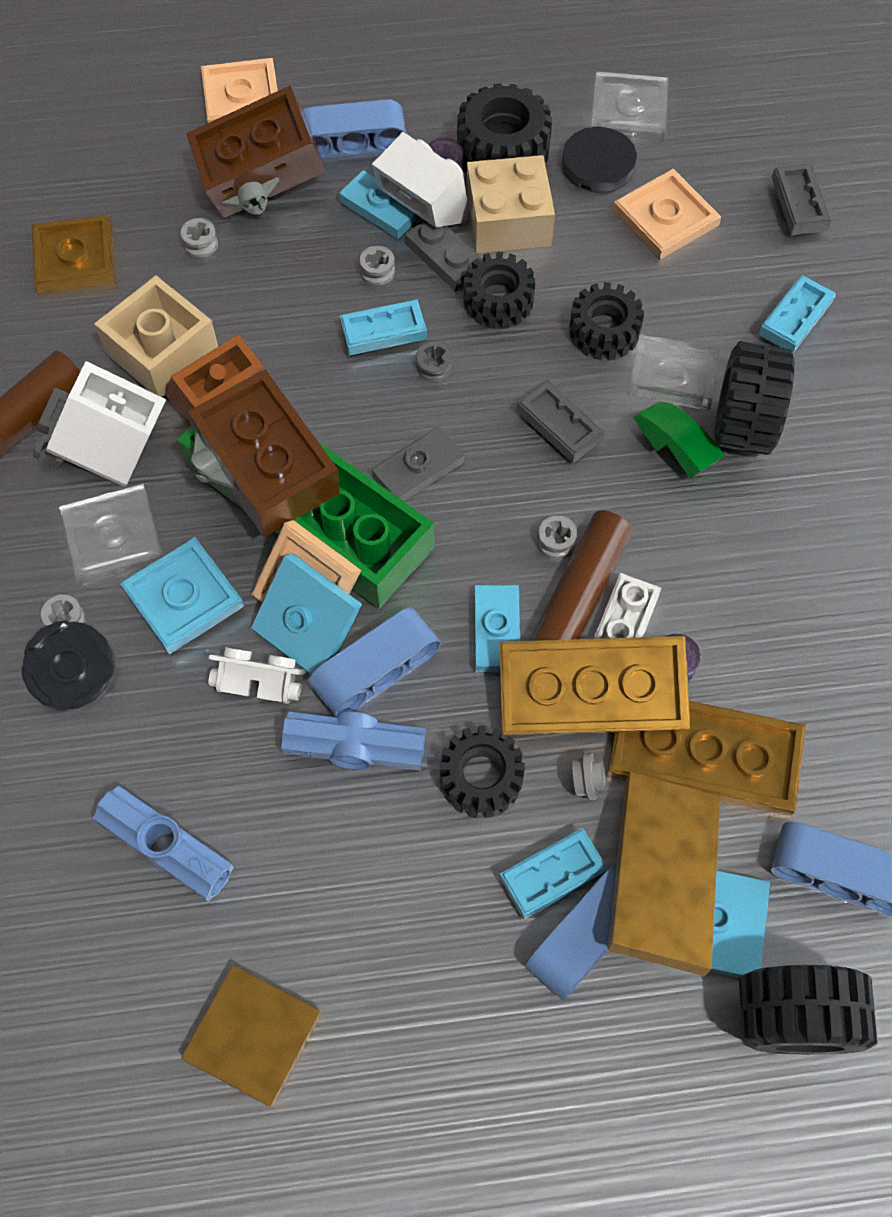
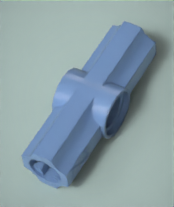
M288 711L282 731L281 750L283 754L328 759L332 764L350 770H367L372 765L421 771L426 728L378 723V720L373 716L359 712H342L337 717Z
M119 785L112 791H108L97 804L96 812L92 817L94 822L144 856L153 867L164 870L209 902L214 896L218 895L228 882L229 876L234 869L231 863L183 831L172 818L160 815ZM165 834L174 836L173 842L168 849L162 852L152 851V846L158 837Z

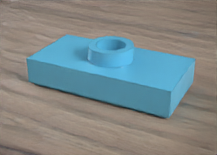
M364 170L339 192L340 203L397 239L420 218L413 211L380 190L377 186L376 178Z
M801 275L762 324L758 335L781 348L791 349L792 353H794L832 304L836 293Z
M417 299L339 315L349 356L427 339V329Z
M475 585V672H500L499 642L520 641L519 585Z
M582 828L500 873L499 878L521 917L525 920L603 876L608 868Z

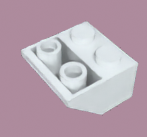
M402 132L372 164L378 188L434 227L461 224L470 218L462 169L453 160H445L434 153L423 140H415Z
M86 361L68 396L46 451L126 488L166 399Z

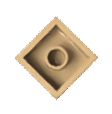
M544 156L467 162L466 195L476 253L551 247L555 210Z
M157 275L94 323L105 354L150 392L160 397L166 394L172 375L218 347L212 320Z

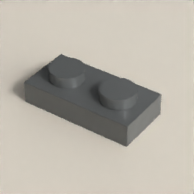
M425 220L405 233V244L454 291L464 285L465 271L468 267L472 268V262L476 258L480 262L483 261L475 251L447 226L436 228Z

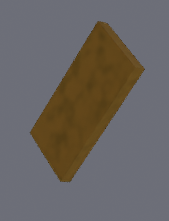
M685 636L499 642L502 735L690 729Z
M689 700V730L615 732L607 777L625 780L631 771L720 796V801L791 817L796 812L806 725Z
M630 771L624 785L608 951L701 976H706L712 969L720 796Z

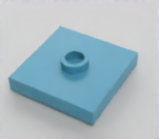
M196 537L120 583L125 594L168 654L176 651L244 607L241 597Z
M291 553L283 557L251 628L288 657L296 659L297 664L312 674L323 663L337 655L362 604L301 558Z
M716 871L712 969L709 972L739 978L750 971L761 968L771 882Z

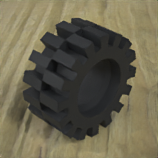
M496 252L495 259H491L489 253L484 254L482 262L476 258L472 262V268L468 267L465 271L463 303L464 307L468 308L467 314L471 318L476 316V323L483 325L485 320L489 321L488 328L495 329L496 323H501L502 329L509 328V321L511 320L515 326L520 324L522 317L526 319L530 315V309L533 308L535 278H533L534 272L532 268L527 269V262L523 259L516 263V255L511 253L508 259H503V252ZM493 285H504L511 288L514 292L507 296H494L487 293L484 289Z
M604 282L603 289H599L596 283L591 285L590 293L585 288L580 291L579 298L575 297L573 301L569 324L570 338H574V346L579 348L583 345L582 353L586 356L591 351H594V359L598 360L602 359V354H607L608 360H615L617 352L621 357H624L628 354L629 349L633 351L637 341H639L644 310H641L643 304L640 299L635 300L636 294L632 290L624 294L625 286L618 284L616 290L611 289V283ZM599 315H608L616 318L621 325L605 328L595 324L591 319Z
M478 726V732L471 733L470 728L462 730L461 738L454 735L449 740V748L444 747L441 754L440 786L441 789H444V797L448 803L451 801L455 803V810L462 813L464 809L468 810L469 817L477 818L478 813H485V818L494 817V811L499 810L502 814L508 810L510 802L515 803L519 796V791L522 789L525 763H522L523 754L520 747L514 748V739L510 736L506 739L501 737V730L494 728L493 733L490 734L486 733V726ZM476 757L490 758L499 767L500 777L490 787H475L468 783L464 777L463 770L465 765Z

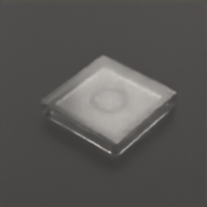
M596 72L591 127L612 128L625 134L630 139L664 141L667 118L668 78Z
M640 334L628 395L710 410L713 400L719 348Z
M144 484L60 506L76 580L80 586L143 569L163 557Z

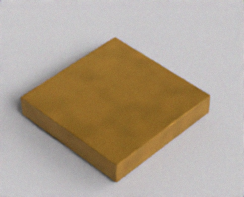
M109 215L32 224L34 285L38 294L116 284L112 223Z
M232 965L181 1059L273 1108L322 1013L309 1004Z

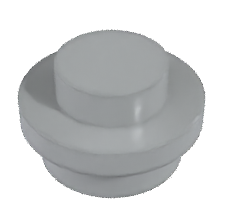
M592 752L584 753L583 758L573 759L572 773L576 796H588L589 800H597L598 790L606 789L603 761L595 762Z

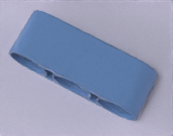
M385 99L303 109L322 159L383 153L402 132L406 133L402 107L394 100Z
M409 607L398 612L323 663L312 673L309 678V684L335 717L342 712H354L430 659L440 648L441 641L416 610Z
M786 822L782 825L771 867V872L774 875L808 889L892 916V853L810 825L797 822Z
M616 862L540 945L525 965L562 1001L568 997L608 951Z

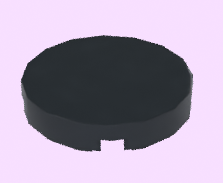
M601 126L584 128L574 133L565 142L562 154L564 174L569 180L581 187V184L589 186L590 191L594 192L614 191L626 185L635 170L637 160L635 146L625 134L615 129Z
M57 621L40 629L27 643L24 651L22 678L29 693L42 705L62 712L80 711L97 703L110 689L116 673L115 654L108 640L94 627L76 621Z

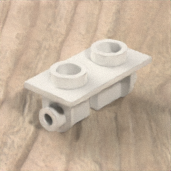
M225 647L224 655H209V659L220 661L219 668H212L208 679L209 686L216 687L217 692L250 696L252 680L259 681L257 698L283 702L284 704H289L290 700L299 701L302 684L295 682L296 674H306L307 671L295 668L296 659L269 655L268 663L251 660V651Z

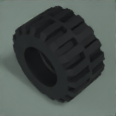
M502 83L494 84L492 88L484 86L479 88L478 94L471 93L468 95L467 102H462L459 107V114L457 115V158L460 160L462 169L467 171V162L540 155L544 156V161L547 163L552 117L550 116L551 110L549 106L544 105V99L540 95H532V90L526 87L520 89L518 85L502 86Z
M739 341L733 348L727 363L716 415L715 438L719 447L765 455L771 454L775 449L783 432L793 389L795 362L791 349Z
M785 965L756 969L739 977L742 1044L756 1051L799 1055L846 1054L862 1052L878 1044L872 978L861 971L829 965Z

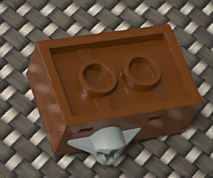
M290 85L186 133L205 192L223 218L243 209L255 215L261 214L265 211L267 198L327 172L306 115Z
M266 369L188 411L195 438L194 454L191 460L197 479L201 482L213 481L229 487L263 538L282 528L285 522L299 518L339 494L338 468Z

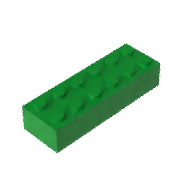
M190 427L177 441L185 466L195 473L191 460L194 454L195 438L192 427ZM319 442L338 468L339 494L294 521L361 570L352 589L380 609L434 549V523ZM213 481L207 482L243 508L229 487ZM282 528L276 530L275 533L279 535Z

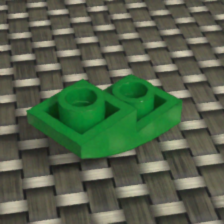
M664 399L633 417L654 449L659 451L668 446L690 479L725 457L714 440L696 421Z

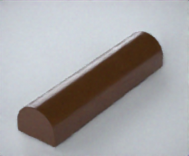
M54 351L0 397V457L38 425L55 387L70 394L80 374V370L62 352Z
M604 510L596 511L593 514L529 641L574 640L582 638L631 538L632 527L623 517Z

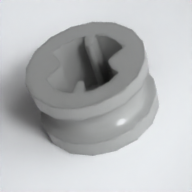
M194 218L182 226L180 234L183 246L190 256L204 258L215 252L218 247V239L213 223L204 218Z
M371 246L361 253L360 273L366 283L373 286H381L393 279L395 276V258L392 251L384 246ZM377 263H382L379 265L378 268H372L375 267Z
M558 515L548 517L542 521L539 527L537 545L544 556L551 559H562L573 552L577 539L575 524L569 518ZM558 531L560 537L564 538L563 543H555L554 538L551 537V532Z
M66 594L55 595L49 598L41 609V619L45 626L60 621L56 615L63 610L69 614L70 622L76 621L86 624L85 613L78 600L73 596Z

